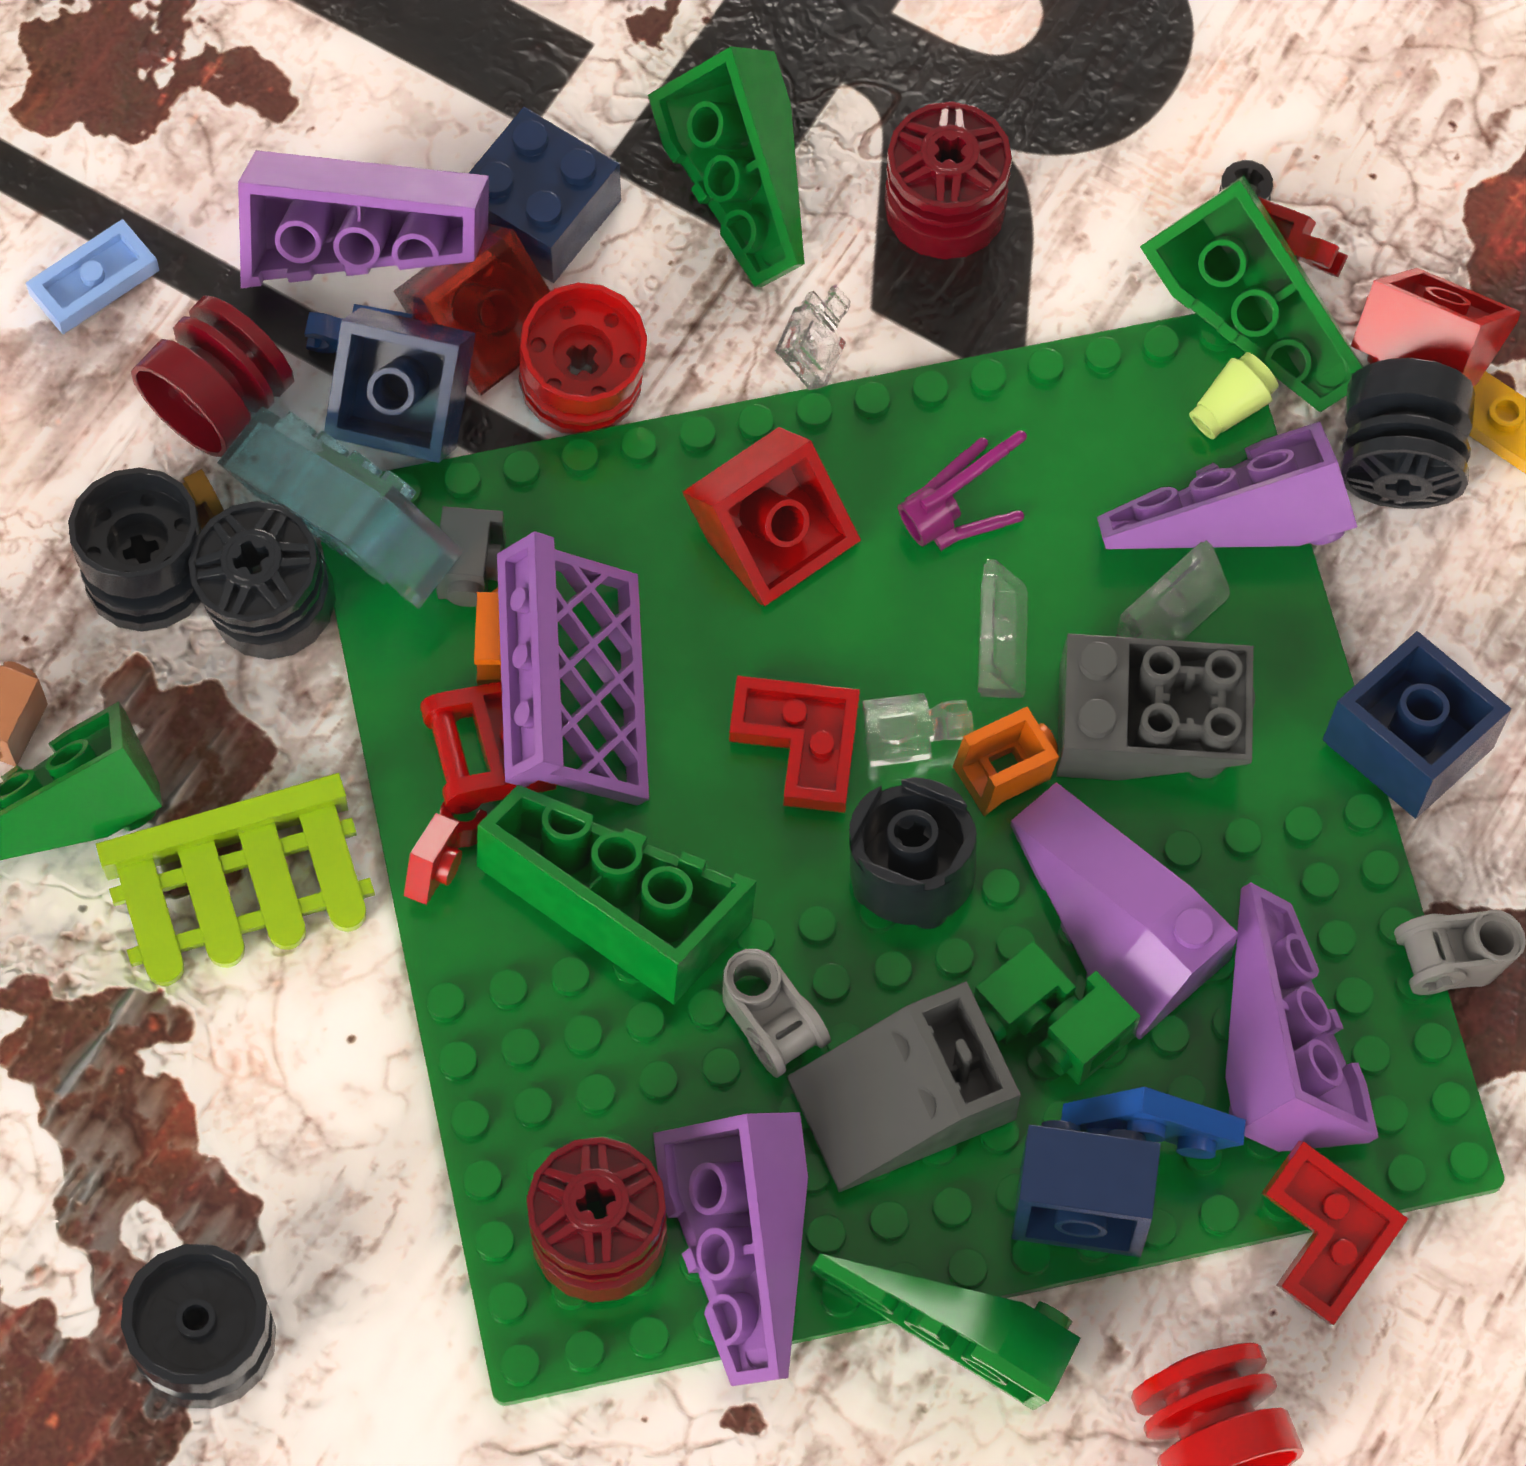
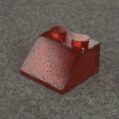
M488 224V231L474 262L424 267L393 292L406 313L413 315V319L476 333L467 385L477 395L482 396L519 367L523 323L533 305L548 294L550 290L515 231Z

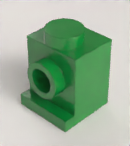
M1032 941L975 987L974 998L996 1044L1002 1041L1006 1046L1021 1033L1025 1038H1029L1039 1032L1047 1024L1048 1018L1054 1012L1052 1008L1056 1009L1065 1000L1074 996L1076 986L1043 950Z
M1095 971L1086 979L1083 998L1080 1001L1075 996H1071L1050 1015L1047 1023L1050 1025L1047 1038L1037 1046L1038 1053L1055 1073L1063 1075L1067 1072L1078 1085H1081L1135 1038L1140 1015Z

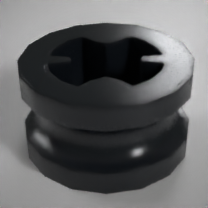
M1241 160L1232 163L1225 169L1221 178L1219 192L1244 176L1249 184L1257 188V197L1271 200L1273 178L1270 171L1263 164L1253 160Z

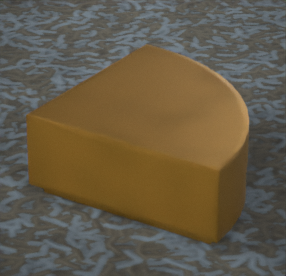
M200 469L184 477V483L182 484L195 501L201 529H203L211 518L224 511L204 471Z

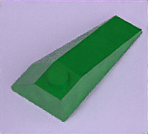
M730 46L648 94L664 150L673 163H679L685 169L694 183L691 191L700 204H707L721 224V237L754 287H763L805 265L792 109L775 51Z
M1244 176L1140 246L1172 297L1203 318L1228 341L1236 344L1243 351L1259 358L1270 369L1275 378L1317 411L1322 412L1347 396V387L1352 374L1361 369L1363 365L1352 347H1350L1349 342L1280 230Z
M119 701L66 730L48 744L54 754L33 769L23 770L17 765L1 776L3 782L0 783V860L107 838L121 829L133 831L149 822L156 814V810L162 807L159 781Z
M824 1254L818 1256L810 1269L811 1273L1031 1410H1035L1049 1402L1081 1339L1068 1330L1073 1322L1069 1317L1041 1301L1037 1303L1035 1308H1032L1024 1302Z

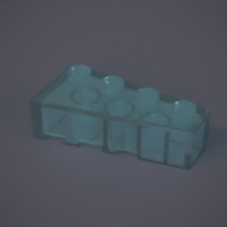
M262 406L217 462L254 496L266 503L282 505L299 516L309 531L341 556L345 554L361 566L367 574L383 585L387 582L405 600L418 609L464 552L459 545L411 502L416 492L406 482L389 470L383 474L375 464L359 452L353 450L350 454L333 437L322 430L318 434L304 420L290 411L284 418H281Z

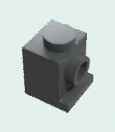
M442 506L434 570L438 599H448L451 603L458 606L475 607L477 605V592H488L489 580L498 581L497 553L505 549L506 545L503 511Z

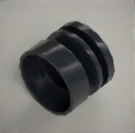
M1415 358L1386 359L1365 365L1353 373L1347 387L1345 422L1348 430L1343 439L1342 451L1344 456L1340 466L1346 489L1365 501L1379 506L1399 509L1431 508L1448 504L1463 495L1469 482V467L1467 463L1471 455V447L1467 438L1473 427L1475 391L1471 380L1452 367L1435 361Z
M140 467L114 471L92 482L76 499L68 520L70 543L80 568L85 591L97 613L117 627L141 632L168 628L190 616L201 603L191 584L188 563L194 540L201 531V523L195 501L185 486L165 472Z
M260 501L233 505L211 518L195 538L188 561L192 587L225 643L246 656L268 660L291 656L314 643L329 624L336 601L333 577L321 556L314 537L303 520L282 505ZM261 564L262 571L253 574L252 568Z

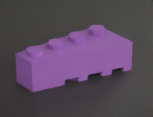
M255 150L238 181L241 288L261 286L264 280L288 278L289 283L309 281L316 274L345 271L346 276L369 274L371 268L397 265L399 270L474 262L488 231V175Z

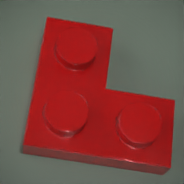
M737 675L729 742L790 749L783 806L845 813L860 689Z
M1298 1141L1261 1193L1313 1232L1276 1286L1326 1323L1334 1325L1403 1228L1408 1218L1306 1142Z

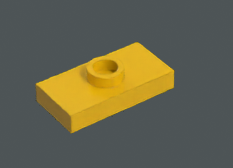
M1485 371L1477 385L1473 386L1475 391L1473 427L1469 436L1526 474V398Z

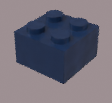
M526 107L519 111L469 172V174L489 176L488 231L483 241L552 283L556 282L621 201L620 164Z
M362 307L342 319L323 437L440 463L457 448L476 333Z
M1416 631L1337 701L1322 741L1416 819L1495 747L1512 708L1420 632Z
M1061 1120L1044 1121L1041 1126L1029 1124L1020 1166L1011 1239L1141 1258L1153 1217L1161 1143L1146 1141L1145 1135L1132 1130L1116 1129L1108 1131L1107 1135L1080 1132L1081 1128L1078 1125Z

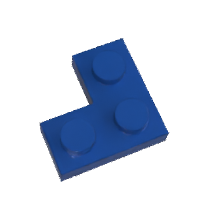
M1148 1087L1064 1103L1061 1121L1078 1125L1081 1128L1080 1132L1107 1135L1108 1131L1116 1129L1136 1131L1145 1135L1146 1141H1166L1177 1145L1176 1152L1178 1154L1197 1159L1214 1158L1216 1150L1243 1145L1246 1125L1245 1119Z

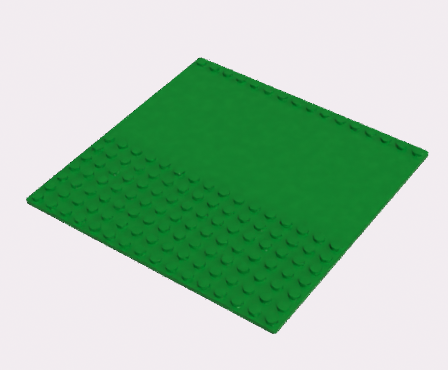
M1196 313L443 459L440 463L427 462L324 482L313 488L311 495L324 560L333 577L336 597L334 610L492 1395L499 1405H514L721 1360L704 1315L709 1302L699 1274L688 1272L682 1253L689 1247L677 1217L668 1218L666 1213L668 1242L661 1266L644 1287L620 1300L593 1303L566 1295L546 1279L534 1258L526 1198L533 1175L553 1151L578 1139L605 1137L628 1143L647 1157L658 1173L653 1133L742 1114L800 1112L808 1184L792 1344L892 1323L811 1273L810 1269L820 1254L994 1296L1010 1298L1312 1233L1310 1229L1261 1194L1291 1151L1278 1152L1244 1136L1243 1145L1216 1150L1215 1157L1210 1159L1185 1157L1176 1152L1177 1145L1166 1141L1158 1142L1161 1143L1153 1217L1141 1258L1011 1239L1020 1166L1029 1124L1041 1126L1044 1121L1061 1120L1064 1103L1148 1087L1229 1114L1231 1103L1225 1075L1236 943L1231 959L1143 1038L1139 1040L1135 1036L1132 1041L1081 1085H1078L1067 1072L1063 1075L1055 1073L1038 1053L1037 1046L1047 1038L1048 1028L1050 1027L1048 1023L1029 1038H1025L1021 1033L1006 1046L1000 1041L997 1046L1021 1094L1016 1120L852 1188L838 1192L790 1087L787 1076L907 1005L966 981L974 996L975 987L1032 941L1043 950L1076 986L1074 996L1079 1001L1083 998L1087 972L1073 944H1069L1061 928V920L1046 890L1041 888L1010 826L1012 819L1056 782L1191 886L1236 931H1238L1241 888L1250 882L1292 904L1319 968L1318 976L1312 979V983L1327 1008L1336 1009L1343 1029L1334 1034L1346 1064L1359 1063L1367 1082L1378 1132V1138L1370 1143L1314 1148L1316 1151L1400 1213L1496 1193L1502 1187L1504 1173L1448 990L1430 995L1413 994L1409 981L1414 975L1405 946L1397 943L1394 931L1398 926L1411 919L1424 916V912L1389 797L1322 741L1337 701L1354 687V682L1311 543L1301 546L1148 549H1106L1097 520L1098 516L1161 487H1172L1178 491L1187 488L1190 482L1197 477V470L1212 463L1218 465L1219 469L1230 468L1248 459L1245 452L1246 447L1278 435L1269 404L1225 432H1221L1215 439L1208 438L1193 423L1189 413L1197 406V403L1231 358L1239 359L1246 353L1236 344L1231 343L1219 334L1217 329ZM780 427L812 441L861 541L768 605L763 606L758 603L708 543L682 492ZM1017 431H1025L1027 438L1023 443L953 494L961 511V517L954 521V528L1017 510L1024 513L1023 521L958 540L942 551L934 540L925 546H920L906 529L899 515L898 505L906 501V497L924 487L979 438H986L988 446L968 466ZM442 506L503 511L506 530L505 549L535 531L554 537L556 550L638 574L649 800L637 806L556 785L555 790L539 793L592 814V822L614 831L623 832L624 828L647 836V844L678 857L684 851L707 861L706 868L730 878H733L735 873L757 881L752 922L674 1005L476 867L477 844L458 848L462 851V858L454 879L448 886L440 883L427 905L404 896L410 852L435 813L439 814L440 807L444 802L442 790L446 785L433 731L426 727L420 710L421 702L432 694L478 686L476 680L477 665L474 664L476 606H458L451 603L448 599H438L434 570ZM556 571V589L567 602L576 592L563 574ZM489 580L488 592H492L498 588V581ZM603 584L598 585L595 590L615 616L619 613L618 589ZM582 601L572 609L591 637L601 629V626ZM558 622V643L569 658L578 648ZM1068 633L1254 646L1253 688L1255 692V705L1253 709L1251 764L1226 767L1219 775L1208 779L1197 778L1188 772L1116 781L1056 777V763L1050 780L1002 802L985 817L953 768L963 736L1025 707L1029 708L1038 724L1043 723L1051 730L1057 742L1060 661ZM606 636L598 646L618 672L621 669V654L609 637ZM585 657L574 666L593 693L604 685ZM737 675L860 689L845 813L783 806L790 749L729 742ZM560 679L561 703L568 713L572 715L581 705L562 679ZM609 693L600 702L618 727L621 728L624 725V711L613 695ZM587 714L577 723L596 751L606 742L604 736ZM473 717L459 719L456 725L469 774L474 775L487 772ZM563 736V765L578 769L583 762ZM612 749L603 760L619 781L627 782L626 766ZM1012 752L991 762L997 773L1018 763ZM925 778L947 785L960 794L967 804V810L973 822H975L977 848L974 887L964 904L954 913L947 916L946 921L942 925L933 929H922L916 925H903L885 920L871 912L866 906L860 904L853 893L850 876L849 826L852 814L858 803L870 791L882 786V791L901 785V779ZM502 800L482 803L472 812L455 814V819L463 822L471 821L480 809L487 811L488 815ZM745 949L765 951L777 961L800 995L809 1001L817 1011L831 1038V1042L823 1048L814 1045L785 1065L786 1072L778 1078L774 1077L760 1062L747 1037L726 1010L722 1001L723 975L726 964L735 953ZM745 976L735 983L736 988L748 996L760 995L768 989L767 984L756 976ZM599 1201L587 1204V1209L593 1213L595 1219H602L607 1216L606 1210L600 1207Z

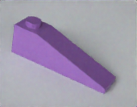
M1320 421L1261 440L1246 447L1245 452L1248 459L1230 468L1219 469L1218 465L1212 463L1197 470V477L1190 482L1187 488L1178 491L1172 487H1161L1097 517L1106 549L1301 546L1307 543L1324 545L1340 539L1345 534V531L1357 528L1358 526L1338 461Z
M1057 782L1011 820L1010 826L1041 888L1046 890L1061 920V928L1069 944H1073L1087 972L1086 978L1097 971L1140 1015L1135 1035L1139 1040L1230 961L1238 932L1191 886Z
M1250 882L1241 888L1225 1075L1231 1103L1229 1114L1246 1120L1245 1137L1278 1152L1292 1151L1298 1141H1304L1312 1148L1370 1143L1378 1138V1132L1367 1082L1359 1063L1347 1065L1334 1034L1342 1030L1343 1025L1336 1009L1327 1008L1312 983V979L1318 976L1319 968L1294 908L1290 902Z
M800 1112L742 1114L653 1133L657 1170L664 1188L666 1213L668 1218H678L689 1247L682 1253L689 1273L699 1274L709 1302L704 1315L730 1385L739 1386L788 1378L808 1184Z

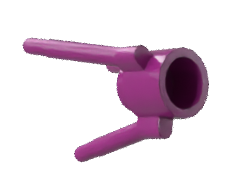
M1022 430L1017 431L968 466L988 446L986 438H979L924 487L906 497V501L898 505V512L906 529L920 546H925L934 540L942 551L958 540L1023 521L1024 513L1017 510L954 528V521L961 517V511L953 494L1023 443L1027 438L1026 432Z

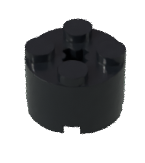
M915 777L901 779V785L883 791L882 786L870 791L858 803L852 814L849 826L850 876L856 900L877 916L894 923L916 925L922 929H933L942 925L946 921L947 916L954 913L967 900L974 887L976 878L977 832L975 822H973L967 810L965 801L960 794L947 785L934 780Z

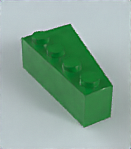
M517 785L477 825L476 867L673 1005L752 922L756 880L735 873L733 878L706 868L707 861L684 851L678 857L647 844V836L624 828L623 832L614 831L592 822L593 815Z

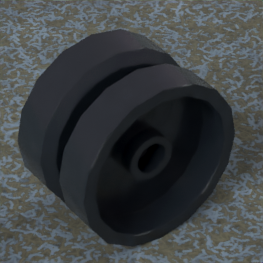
M184 1244L157 1254L135 1274L123 1297L121 1329L141 1377L160 1397L184 1408L214 1409L242 1398L262 1380L274 1356L276 1325L258 1275L240 1256L218 1246ZM199 1323L204 1325L200 1330H190Z

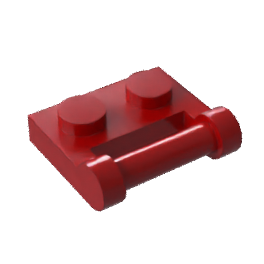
M501 681L432 694L421 702L420 710L425 726L433 731L446 780L442 793L447 810L454 814H465L474 811L482 803L504 799L517 785L505 782ZM473 717L487 772L474 775L469 774L456 725L459 719ZM538 780L525 788L539 793L555 790L556 785Z

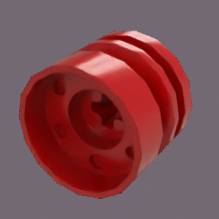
M577 282L554 288L533 305L522 328L518 382L525 404L540 422L561 433L577 434L613 427L630 414L641 393L647 334L640 314L625 296L604 285ZM585 365L592 367L591 374L585 370L580 371L577 375L571 373V366L578 370L584 368Z
M1254 1342L1238 1343L1190 1355L1145 1380L1133 1390L1131 1399L1137 1413L1144 1416L1153 1415L1145 1422L1143 1427L1146 1437L1152 1440L1180 1438L1179 1441L1159 1455L1157 1460L1158 1466H1290L1301 1458L1304 1449L1288 1410L1281 1407L1254 1409L1270 1397L1277 1388L1274 1376L1267 1373L1258 1374L1265 1368L1267 1363L1260 1345Z

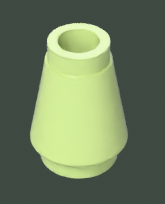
M1246 352L1241 358H1231L1197 403V406L1189 413V416L1204 435L1210 439H1215L1221 432H1225L1271 403V394L1279 387L1278 381L1259 358Z

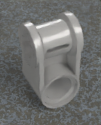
M1491 909L1483 912L1455 915L1429 914L1411 919L1398 926L1394 931L1397 943L1405 946L1414 975L1410 979L1409 984L1413 994L1430 995L1449 989L1488 985L1524 952L1526 945L1525 932L1520 923L1512 915L1502 910Z
M745 949L735 953L728 960L723 975L722 1001L726 1010L747 1037L760 1062L774 1077L778 1078L784 1074L787 1063L814 1045L823 1048L831 1042L829 1032L817 1011L809 1001L800 995L777 961L769 953L759 949ZM756 976L767 984L768 989L760 995L748 996L741 993L736 988L735 983L742 977Z

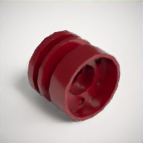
M954 101L933 103L908 114L893 131L887 152L888 164L884 203L888 224L899 241L918 254L942 260L967 257L985 248L1001 230L1007 208L1008 183L1012 163L1009 138L996 119L979 108Z
M203 296L189 311L190 317L183 316L173 327L177 342L161 339L132 369L131 375L134 385L145 402L177 435L206 454L222 458L253 426L249 411L264 414L275 403L274 397H280L294 383V376L284 354L271 338L249 317L217 297Z
M605 1137L574 1140L553 1151L534 1173L526 1198L534 1258L546 1279L566 1295L593 1303L620 1300L644 1287L661 1266L668 1242L663 1182L651 1161L630 1144ZM599 1201L600 1207L606 1210L607 1216L602 1219H595L593 1213L587 1209V1204Z

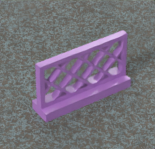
M534 531L497 553L505 782L527 787L540 780L638 806L649 800L638 574L556 550L554 537ZM556 571L563 574L576 592L567 602L556 589ZM603 584L618 589L619 613L615 616L595 590L598 585ZM581 601L601 626V629L592 637L572 611ZM558 622L578 648L569 658L558 643ZM606 636L609 637L621 654V669L618 672L598 646ZM584 657L604 683L595 693H593L574 667ZM560 679H562L581 705L572 715L568 713L561 703ZM609 693L613 695L624 711V725L621 728L618 727L600 702ZM586 714L606 739V742L597 751L577 725ZM563 736L583 762L578 769L563 765ZM612 749L626 766L627 782L619 781L603 760Z

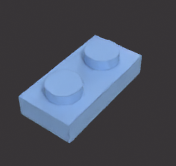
M121 219L27 281L26 286L33 300L58 330L65 334L160 270L156 257L127 223Z

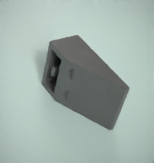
M1068 633L1060 661L1057 739L1059 758L1057 761L1056 777L1119 781L1251 764L1254 646Z
M967 981L907 1005L787 1076L790 1087L838 1192L852 1188L1016 1120L1021 1096Z

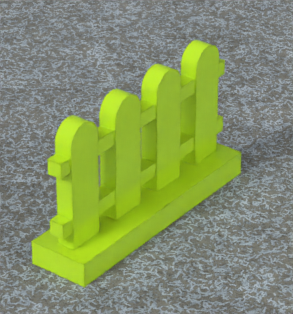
M332 774L96 843L101 866L107 880L119 878L121 883L120 886L109 888L114 907L127 904L138 946L126 949L131 966L135 967L144 964L147 975L152 982L160 986H169L176 983L183 975L184 962L181 953L205 946L210 960L215 965L222 968H230L237 965L244 957L245 944L242 935L266 928L273 945L283 950H290L299 946L305 938L306 928L303 916L327 910L330 922L336 929L351 932L361 927L366 919L364 898L374 896L375 892L370 878L358 881L346 843V838L357 836L353 819L351 817L339 820L338 813L348 811L347 798L340 774ZM301 824L303 832L279 839L277 831ZM241 842L242 850L218 856V848ZM309 850L321 892L297 899L285 856ZM180 860L181 868L158 874L157 866ZM249 868L261 910L236 917L224 874ZM188 886L200 928L176 935L163 892Z

